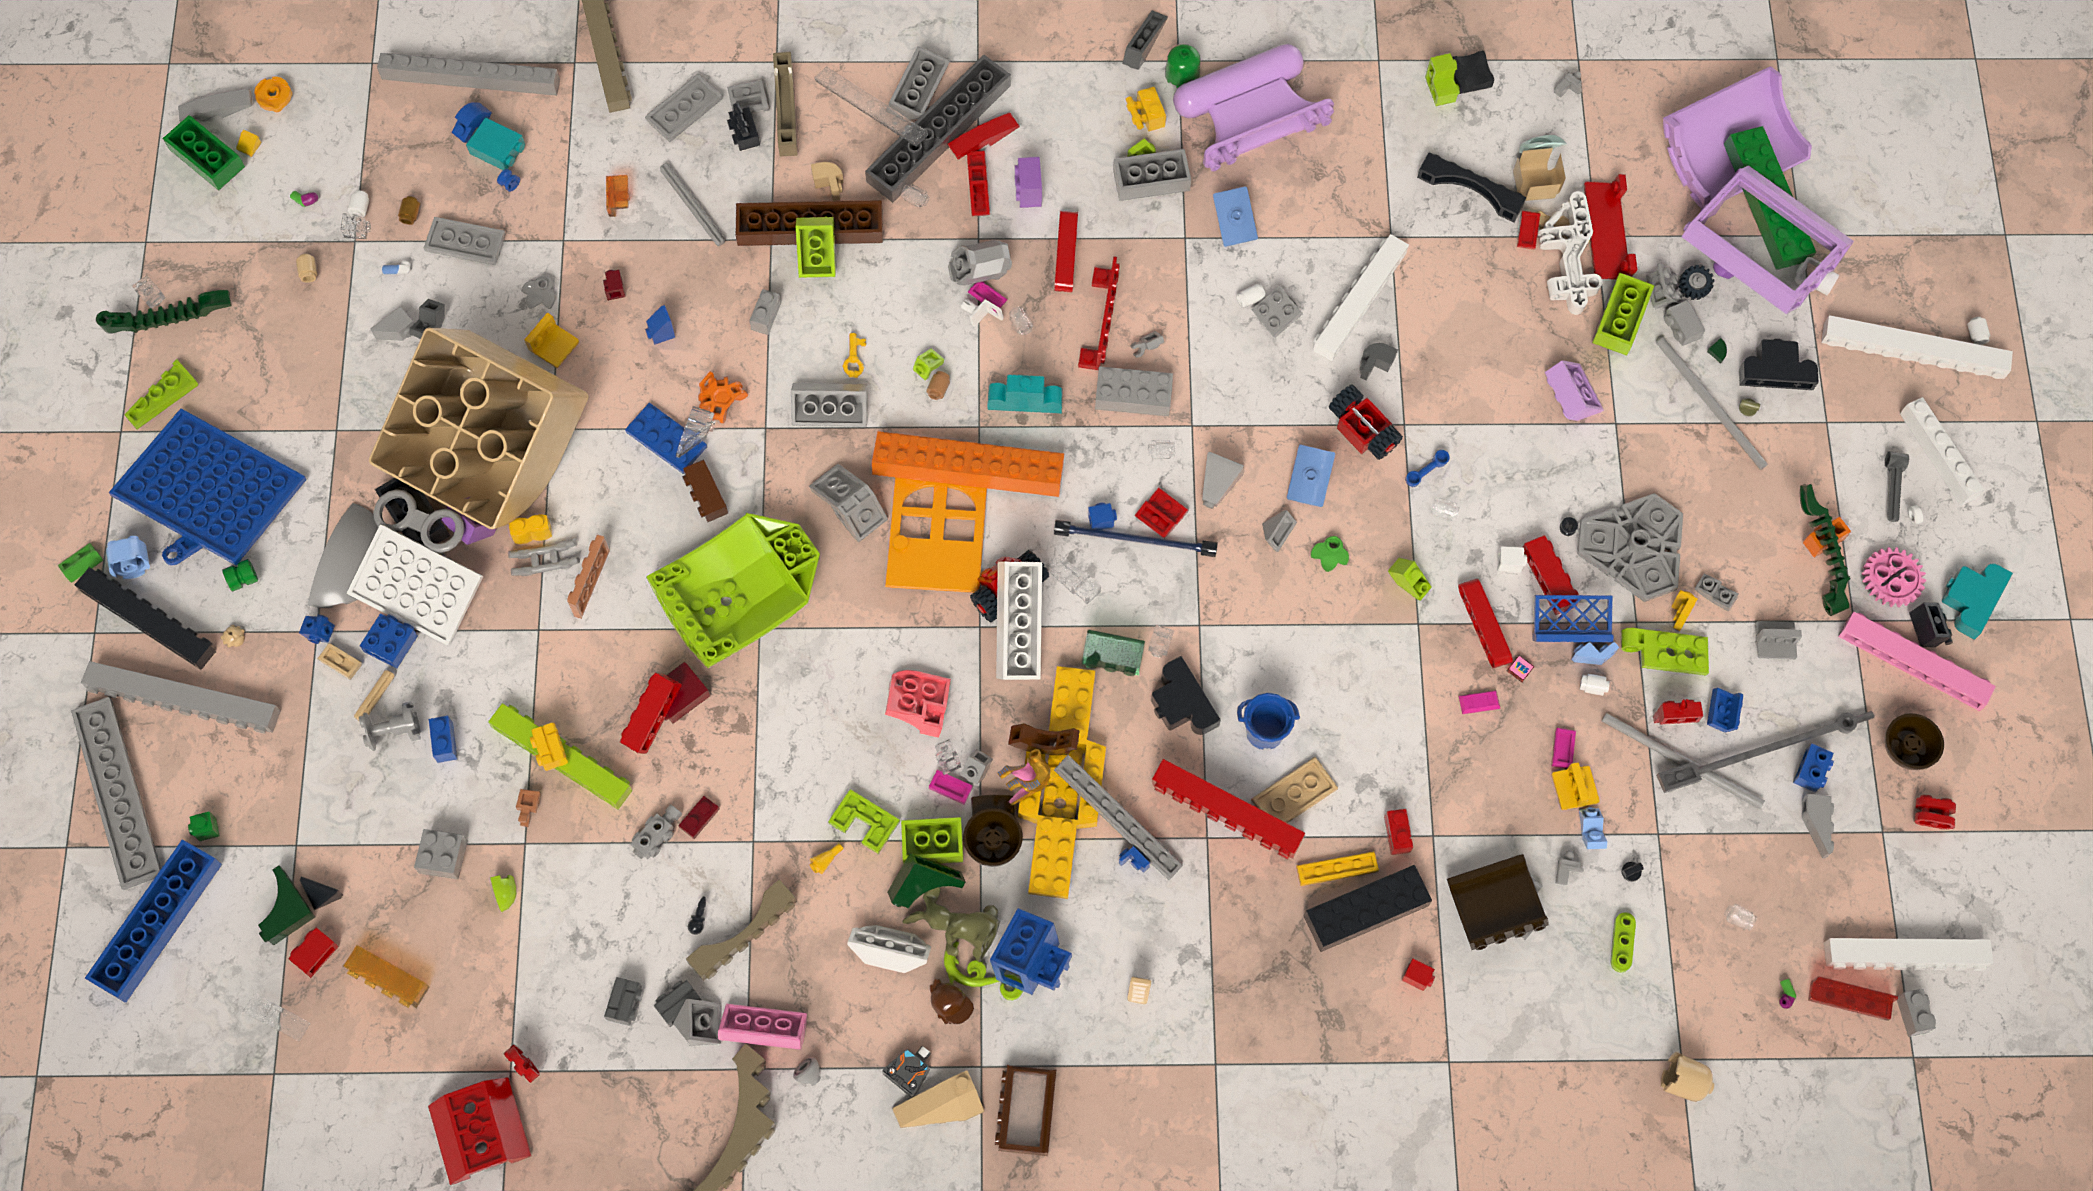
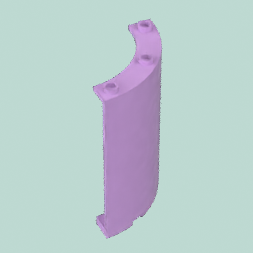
M1771 66L1663 118L1664 136L1669 140L1670 146L1667 147L1673 167L1683 186H1688L1692 192L1690 194L1691 198L1701 209L1705 204H1709L1720 188L1726 186L1734 177L1735 171L1724 147V143L1730 134L1763 126L1782 172L1810 159L1812 145L1795 126L1784 100L1782 75ZM1741 186L1738 187L1733 196L1743 192Z

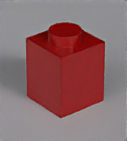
M1412 958L1402 981L1424 991L1427 986H1432L1435 976L1432 974L1435 969Z

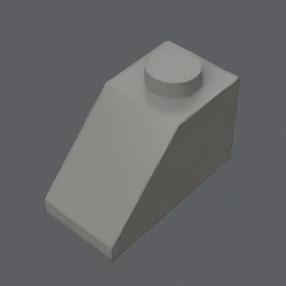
M399 307L370 329L377 340L403 341L412 336L409 335V329L415 323Z

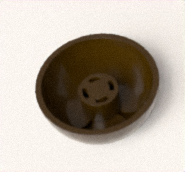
M1909 713L1898 716L1890 723L1884 737L1886 752L1892 761L1902 768L1908 770L1927 769L1937 763L1943 754L1944 738L1940 729L1932 720L1923 715Z
M997 808L984 809L973 815L967 822L963 833L964 846L969 856L977 863L988 867H998L1009 863L1020 851L1023 841L1022 829L1017 819L1009 812Z

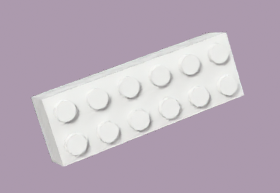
M998 562L997 679H1040L1042 562Z

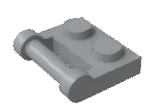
M762 80L727 87L732 111L734 110V103L743 104L761 100L762 103L741 108L749 107L751 112L769 111Z

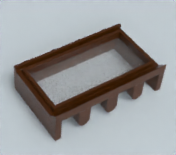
M1007 1065V1071L1003 1070L1001 1083H1005V1091H1000L999 1103L1003 1104L1002 1112H998L997 1124H1000L1001 1128L1000 1133L996 1132L995 1145H999L998 1151L1048 1156L1057 1070Z

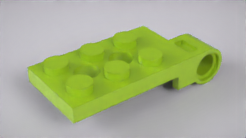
M1625 628L1621 630V650L1630 653L1641 650L1642 668L1704 676L1709 674L1708 637L1639 628ZM1666 648H1671L1674 651V656H1670ZM1685 650H1689L1693 657L1688 658L1685 655Z

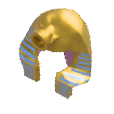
M1035 749L1029 753L1030 758H1027L1026 764L1020 766L1005 765L1002 770L997 772L1001 779L1010 773L1016 776L1006 783L1010 791L1017 787H1022L1010 799L1009 803L1011 805L1019 803V801L1047 786L1051 772L1049 765L1042 759L1040 750Z

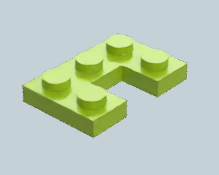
M851 789L828 821L830 825L843 833L847 832L856 818L869 825L871 828L861 843L877 854L880 853L900 823V819Z

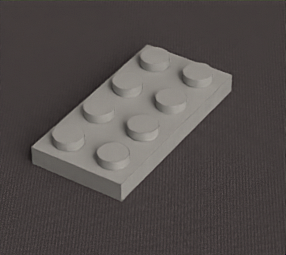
M697 74L647 114L645 119L665 139L671 142L722 100V95Z
M434 217L424 250L425 252L496 265L506 234L504 230Z

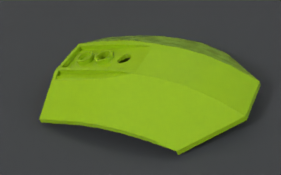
M746 513L742 518L703 545L646 576V579L667 618L686 646L709 668L763 637L808 604L820 553L799 524ZM729 597L732 603L725 606L721 603V599ZM707 608H713L715 613L708 615L704 611Z

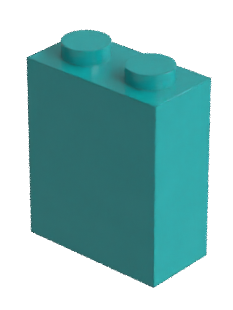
M485 117L466 146L470 155L501 170H505L513 166L518 154L523 152L525 142L521 134Z

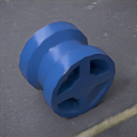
M505 169L499 174L497 183L505 186L507 191L512 192L519 185L520 177L513 175L509 169Z

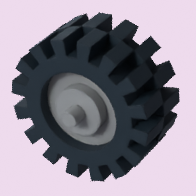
M1690 266L1681 274L1678 287L1682 289V295L1686 294L1685 297L1687 299L1691 297V300L1696 298L1700 300L1713 289V283L1715 282L1712 279L1713 273L1709 274L1710 270H1705V266Z

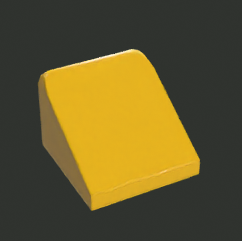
M243 130L236 150L252 157L260 146L261 141L257 135Z

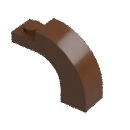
M1022 723L1011 726L1008 745L1028 752L1038 749L1044 755H1069L1071 750H1077L1080 731L1075 728L1062 731H1046Z

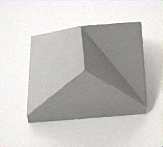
M686 999L673 1024L686 1039L689 1046L721 1044V1040L718 1039V1030L721 1023L720 1003Z

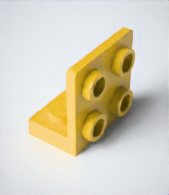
M548 312L524 339L529 351L555 368L561 365L579 343L578 338L556 325L554 317Z

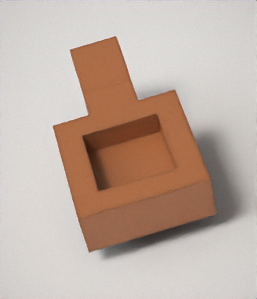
M520 789L516 809L521 811L518 818L520 826L529 827L530 812L537 813L541 796L540 792Z

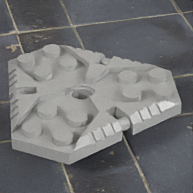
M1654 493L1623 504L1619 510L1612 508L1587 517L1580 522L1577 554L1607 576L1611 575L1614 577L1615 582L1621 584L1622 587L1631 591L1632 594L1644 602L1674 592L1678 589L1680 554L1677 551L1681 548L1683 513ZM1634 540L1639 541L1642 545L1637 544ZM1615 566L1620 568L1621 572H1618L1616 569H1614Z

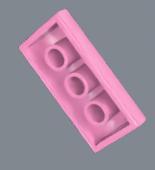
M726 1004L718 1030V1039L801 1050L805 1037L807 1013Z

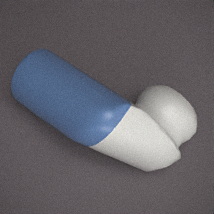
M402 261L400 265H383L382 272L383 274H407L410 271L411 264L408 261Z

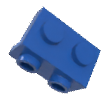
M1714 688L1707 725L1724 733L1737 730L1740 724L1744 695L1742 693L1731 694L1720 688Z

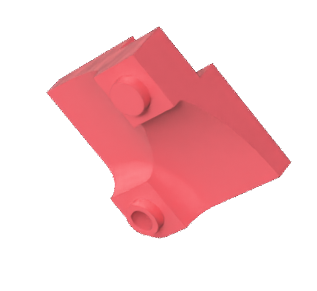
M903 670L894 673L889 683L885 715L898 718L920 730L921 734L939 738L947 707L951 679L913 670Z

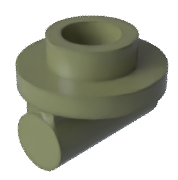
M1749 398L1742 399L1739 404V410L1745 416L1755 415L1760 408L1759 403Z

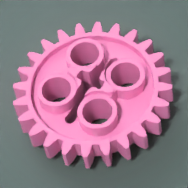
M1890 547L1885 551L1880 549L1878 553L1874 552L1872 557H1869L1867 563L1863 566L1866 570L1862 572V575L1866 577L1862 582L1868 583L1865 589L1872 590L1869 595L1875 594V601L1881 598L1882 605L1889 602L1890 607H1892L1896 603L1899 608L1902 604L1907 606L1910 602L1913 603L1922 594L1921 592L1925 589L1923 584L1926 582V579L1922 577L1926 573L1920 572L1923 565L1917 566L1916 563L1919 559L1912 560L1913 554L1905 555L1906 550L1899 553L1898 547L1893 552ZM1906 568V571L1902 572L1898 577H1895L1887 585H1881L1885 583L1890 577L1895 576L1900 570Z

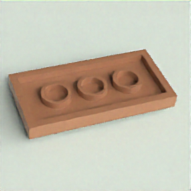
M596 535L595 540L591 541L588 557H585L582 562L583 569L576 576L575 588L568 595L567 602L574 617L580 619L583 617L610 552L604 536Z

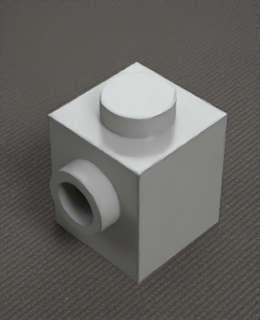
M976 749L968 757L961 775L969 782L978 784L985 778L993 758Z

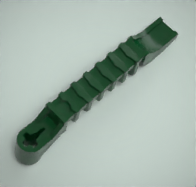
M228 290L204 292L198 295V302H194L191 297H187L186 305L182 301H178L177 307H174L173 304H169L168 309L159 306L158 311L155 312L152 308H149L148 313L145 314L139 310L136 316H133L131 312L101 311L96 316V323L106 333L113 334L120 331L137 333L139 330L146 331L148 328H158V326L162 325L168 326L171 323L178 324L180 321L187 322L189 319L206 317L214 310L231 307L230 292Z
M1803 484L1800 486L1799 492L1802 511L1806 515L1819 516L1818 519L1809 522V526L1814 528L1822 525V528L1815 531V534L1817 536L1825 535V538L1819 542L1823 546L1828 545V548L1823 550L1824 555H1831V558L1825 561L1828 566L1834 565V568L1829 570L1828 573L1831 576L1835 575L1836 579L1829 581V593L1822 595L1825 611L1829 616H1833L1850 607L1845 594V588L1848 580L1851 578L1847 575L1846 570L1848 568L1844 565L1843 560L1845 558L1841 555V546L1838 545V536L1835 535V526L1832 525L1831 521L1832 516L1829 515L1827 508H1824L1817 502L1812 484Z

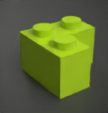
M1451 53L1430 57L1425 79L1435 106L1456 102L1457 96L1460 93L1459 86L1454 81L1457 63L1455 59L1453 60Z

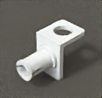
M965 299V302L963 301L961 305L963 310L971 314L970 320L973 327H976L987 313L1001 321L1004 319L1002 310L986 299L979 306L969 299Z

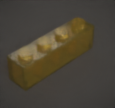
M356 945L343 965L348 970L346 974L356 980L358 977H361L365 980L364 984L372 989H375L376 986L382 989L381 993L391 999L393 996L400 999L398 1003L407 1008L410 1005L417 1008L430 988L425 982Z

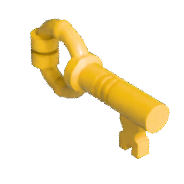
M856 333L849 334V357L842 365L848 377L858 378L864 369L863 363L857 357V346L865 347L866 343L864 342H866V339L860 340L857 338ZM848 363H857L859 370H854V372L853 370H848Z

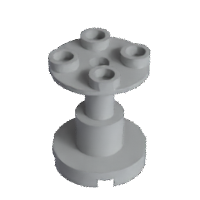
M411 701L402 703V714L390 716L389 721L372 725L366 712L363 713V716H359L361 728L364 727L366 735H363L365 746H369V749L375 751V736L391 732L394 736L408 732L411 741L420 740L421 736L418 733H421L417 713L411 711V708L414 707Z

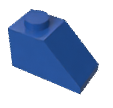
M665 305L661 306L646 321L648 328L645 331L648 339L653 340L654 345L675 338Z

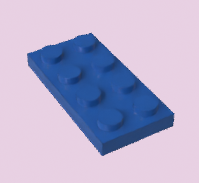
M648 403L625 429L627 434L682 474H684L683 468L692 465L707 448L705 442L651 403Z

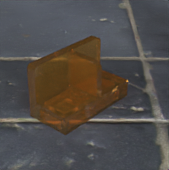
M627 175L606 176V209L609 217H616V209H626L629 207L630 195L628 192Z

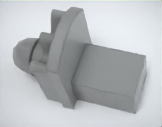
M1576 71L1572 75L1568 72L1564 79L1555 87L1554 93L1560 98L1568 89H1571L1576 94H1580L1582 92V81L1579 80L1581 73Z
M1570 850L1565 852V859H1560L1558 862L1555 884L1567 885L1569 871L1584 872V869L1580 868V862L1572 861L1574 854Z

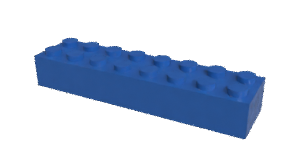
M182 839L90 969L85 979L126 1003L222 864L216 858Z

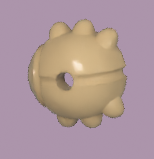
M231 625L224 631L221 640H223L224 645L227 644L228 648L231 646H241L245 640L243 634L245 631L240 626L235 627V625Z

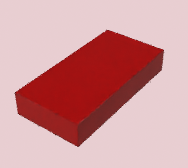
M1522 211L1517 247L1535 250L1541 213Z

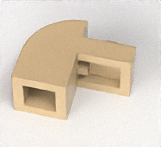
M831 162L811 164L815 189L830 186L833 201L840 200L839 193H842L841 184L844 183L841 169Z

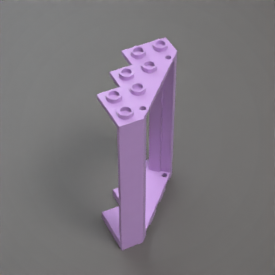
M1750 166L1739 168L1736 171L1734 177L1726 186L1720 188L1710 203L1705 204L1693 221L1686 224L1683 229L1685 232L1682 235V238L1785 314L1802 305L1809 293L1818 288L1828 273L1834 271L1854 242ZM1739 186L1831 251L1795 291L1704 225L1709 217L1716 215L1724 201L1734 195Z

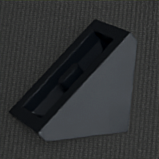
M304 877L300 878V882L314 910L337 901L343 896L335 888Z

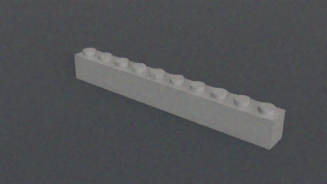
M380 53L377 65L381 79L555 96H557L560 83L557 69L390 53Z
M89 661L81 683L86 687V691L98 694V692H102L111 698L119 696L132 703H135L136 700L149 707L157 705L166 711L178 710L179 713L186 716L195 714L204 720L212 718L216 719L218 723L225 725L233 723L241 729L250 727L254 728V731L263 734L266 731L273 733L281 712L273 704Z

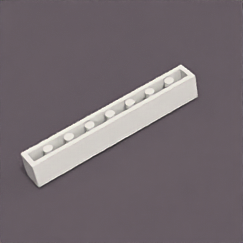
M1391 234L1387 240H1382L1379 245L1380 250L1378 253H1373L1369 260L1371 262L1369 266H1364L1360 273V279H1355L1351 286V292H1346L1341 301L1343 302L1340 307L1337 306L1333 311L1331 321L1328 319L1325 322L1322 334L1318 333L1313 341L1315 343L1313 351L1330 361L1334 360L1407 254L1409 244Z
M1829 938L1824 942L1826 966L1833 967L1835 970L1846 969V967H1853L1855 970H1863L1866 967H1873L1874 970H1884L1886 967H1893L1894 970H1905L1906 967H1914V970H1925L1926 967H1934V970L1937 971L1946 970L1947 968H1954L1955 971H1962L1967 968L1983 971L1993 964L1991 940Z

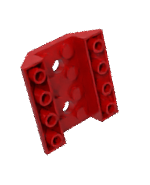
M508 1077L481 1081L445 1094L428 1105L450 1185L471 1178V1174L507 1161L512 1164L532 1156ZM468 1103H475V1111L471 1114L466 1113V1105ZM485 1142L487 1144L486 1151L481 1154L477 1153V1145Z

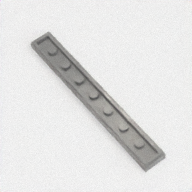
M1069 755L1054 769L1059 776L1168 880L1183 866Z

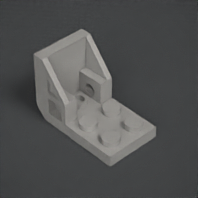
M839 464L809 485L813 493L831 505L838 519L858 542L888 520L869 486Z

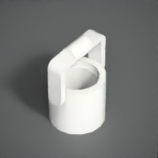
M1807 257L1796 271L1795 282L1800 285L1803 283L1804 280L1800 276L1804 274L1808 267V262L1816 267L1821 262L1812 257ZM1833 271L1828 273L1815 290L1828 295L1839 274Z

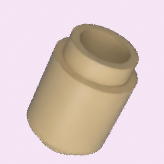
M309 254L300 255L296 259L298 277L305 283L315 281L317 276L315 258Z

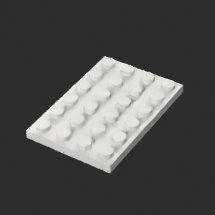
M380 524L346 594L387 615H392L403 623L410 624L416 630L445 645H450L483 576Z

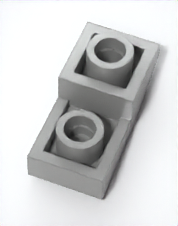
M1704 574L1696 585L1695 590L1715 605L1729 612L1739 594L1722 586L1721 581Z

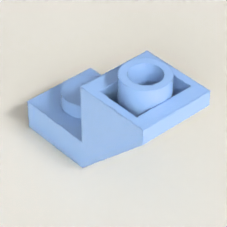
M1590 642L1585 646L1581 644L1573 651L1575 655L1571 660L1576 663L1602 665L1617 652L1619 646L1613 642L1609 646L1605 644L1598 651Z
M1588 807L1586 809H1579L1582 840L1586 848L1607 849V840L1603 834L1604 818L1599 808Z

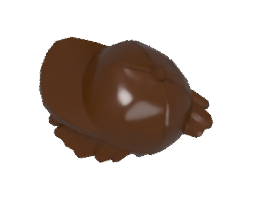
M934 979L933 985H930L931 1005L938 1018H941L944 1024H962L967 1021L974 1010L971 1000L954 984L941 983L940 979Z

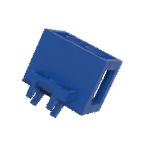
M1017 908L990 958L996 980L1033 995L1038 984L1053 991L1055 988H1059L1061 985L1059 977L1063 970H1069L1072 953L1058 948L1060 943L1054 923ZM1006 970L1020 975L1022 983L1005 977L1004 973Z

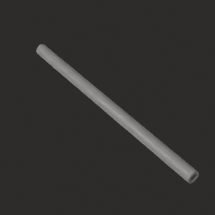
M1665 338L1659 339L1656 342L1657 345L1760 470L1765 468L1768 463Z
M1608 713L1605 714L1602 720L1607 725L1681 766L1694 762ZM1694 762L1695 765H1696V767L1702 766V765H1700V764ZM1712 771L1700 775L1761 809L1765 800Z

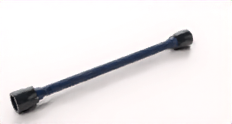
M1056 520L1054 535L1069 537V534L1079 533V535L1101 536V538L1108 537V539L1115 538V540L1137 541V543L1178 547L1187 550L1192 549L1196 552H1201L1202 556L1216 557L1218 542L1203 540L1202 543L1192 544L1190 542L1163 540L1161 538H1149L1134 534L1127 535V533L1120 534V532L1098 531V529L1079 528L1071 525L1069 521Z

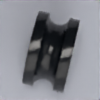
M1572 517L1564 518L1560 524V532L1565 536L1574 535L1578 529V522ZM1567 523H1569V526L1570 524L1573 526L1571 530L1565 528Z

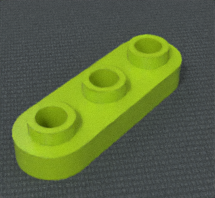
M1627 912L1620 913L1614 921L1610 963L1611 967L1619 973L1629 970L1633 961L1636 920L1632 914ZM1623 919L1628 920L1629 925H1625ZM1621 939H1626L1627 944H1623ZM1619 958H1623L1625 964H1621Z

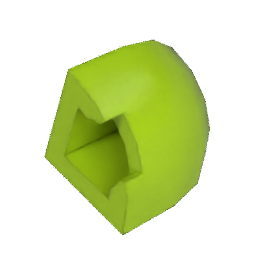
M500 875L490 877L500 911L503 912L510 908L517 895L514 877L511 875L501 879Z

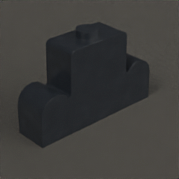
M1763 339L1756 349L1757 357H1747L1739 369V386L1814 390L1819 383L1817 364L1809 359L1801 363L1799 362V347L1796 341Z
M1180 656L1165 664L1161 675L1165 686L1152 692L1151 702L1155 707L1154 712L1157 718L1162 719L1170 731L1191 721V729L1197 735L1206 734L1219 727L1221 722L1219 716L1183 657Z

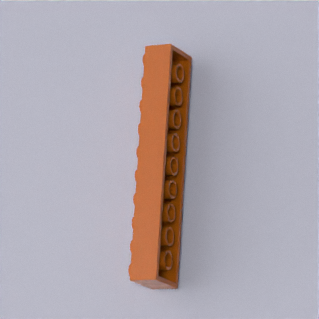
M877 431L872 458V475L1059 497L1064 453Z

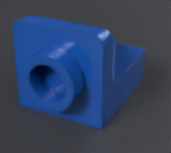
M1134 846L1130 850L1126 848L1119 855V864L1121 866L1131 859L1130 863L1137 871L1140 869L1144 873L1150 867V862Z

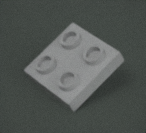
M1278 286L1251 309L1274 338L1303 314L1281 286Z

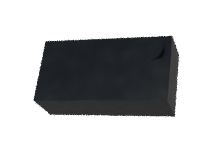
M396 478L374 489L379 498L388 491L404 490L413 496L417 510L429 515L434 512V509L422 492ZM395 498L385 505L396 524L401 522L407 515L408 504L405 499ZM440 519L433 523L429 531L430 539L435 544L450 536ZM408 527L401 531L404 536L424 545L420 532Z

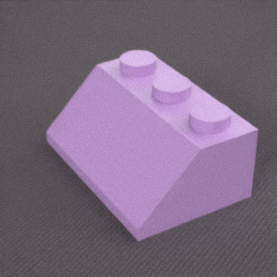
M1562 360L1545 372L1547 382L1553 388L1555 398L1561 404L1563 414L1567 419L1578 421L1604 411L1581 364Z

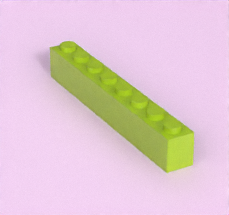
M502 703L488 721L491 728L534 756L539 754L537 748L533 749L530 737L533 736L531 730L539 726L534 724L535 721L528 715L523 717L518 714L519 710L514 706H506ZM560 737L568 763L554 769L619 810L632 792L629 785L630 782L622 776L620 778L614 776V772L606 766L602 768L597 765V760L591 756L585 757L581 754L582 751L574 745L572 747L566 745V741Z

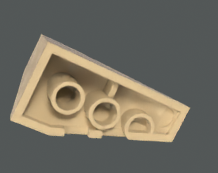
M967 1070L892 1108L900 1128L966 1121L984 1112Z

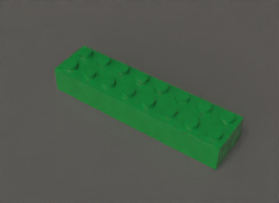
M1760 126L1730 134L1724 143V147L1735 173L1739 168L1750 166L1793 197L1764 127ZM1742 188L1776 270L1804 263L1807 257H1813L1817 253L1809 235Z

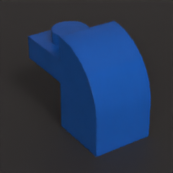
M472 102L466 104L456 114L457 122L451 133L462 142L468 143L475 129L480 126L485 117L489 119L492 112L481 103Z

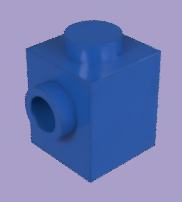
M1098 503L1095 506L1088 507L1091 530L1114 528V521L1117 520L1116 510L1112 509L1111 503Z

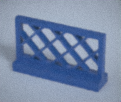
M1534 595V633L1532 634V641L1613 642V596ZM1539 599H1547L1552 605L1543 612L1539 608ZM1562 599H1566L1571 604L1564 612L1557 606ZM1581 599H1585L1590 604L1584 612L1576 606ZM1600 599H1607V608L1601 612L1595 604ZM1555 607L1561 615L1553 622L1547 614ZM1574 607L1581 615L1572 622L1566 614ZM1592 607L1600 614L1593 622L1585 615ZM1546 617L1551 625L1546 630H1539V621ZM1563 617L1571 623L1565 630H1561L1556 625ZM1582 617L1590 623L1585 630H1580L1575 625ZM1603 617L1607 621V630H1599L1594 624Z

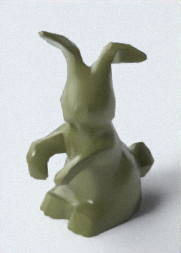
M940 887L926 892L923 895L926 910L910 914L903 920V924L915 923L924 919L932 929L946 931V951L951 956H957L959 950L953 947L956 940H966L975 947L972 954L980 963L997 935L1000 923L997 919L998 909L994 905H987L983 912L970 914L950 912L945 906L936 904L941 890Z

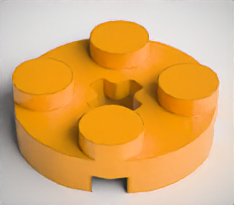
M276 76L272 77V79L266 80L265 78L261 80L254 90L259 106L268 111L280 112L290 102L292 97V91L287 81ZM277 91L275 96H270V92L274 93Z

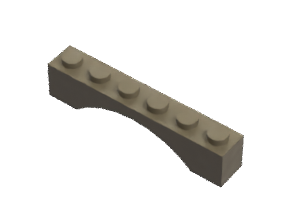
M791 52L773 53L780 157L797 156Z
M779 879L764 892L758 913L742 932L721 943L701 945L686 958V961L703 981L711 979L716 975L719 967L722 965L726 966L733 960L732 956L738 951L739 953L743 952L753 938L758 939L764 933L766 927L776 924L780 919V915L791 911L795 907L794 903L797 902L795 896Z

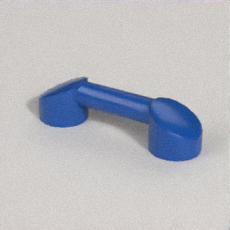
M1445 450L1437 451L1432 458V462L1418 472L1410 471L1406 475V483L1410 487H1417L1422 477L1436 467L1440 468L1448 463L1450 459L1448 452Z

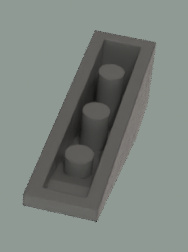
M1153 10L1150 12L1127 45L1122 64L1137 70L1140 69L1165 25L1168 16Z

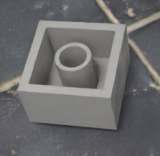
M423 829L414 868L419 874L459 879L468 841L461 834Z

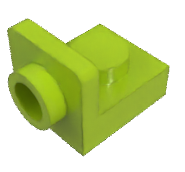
M1144 138L1128 149L1127 157L1156 153V149L1152 143H1149Z
M931 348L917 357L913 371L924 380H927L933 370L943 365L945 359Z

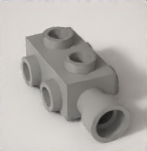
M671 804L667 807L666 813L662 817L658 814L654 817L651 816L645 823L646 827L633 836L631 845L634 850L632 852L640 859L643 857L647 859L656 857L661 850L659 846L664 841L668 842L673 837L674 833L672 831L674 828L671 824L678 820L682 813ZM658 824H661V828L659 830H655V827ZM645 839H647L648 843L646 845H642V842Z

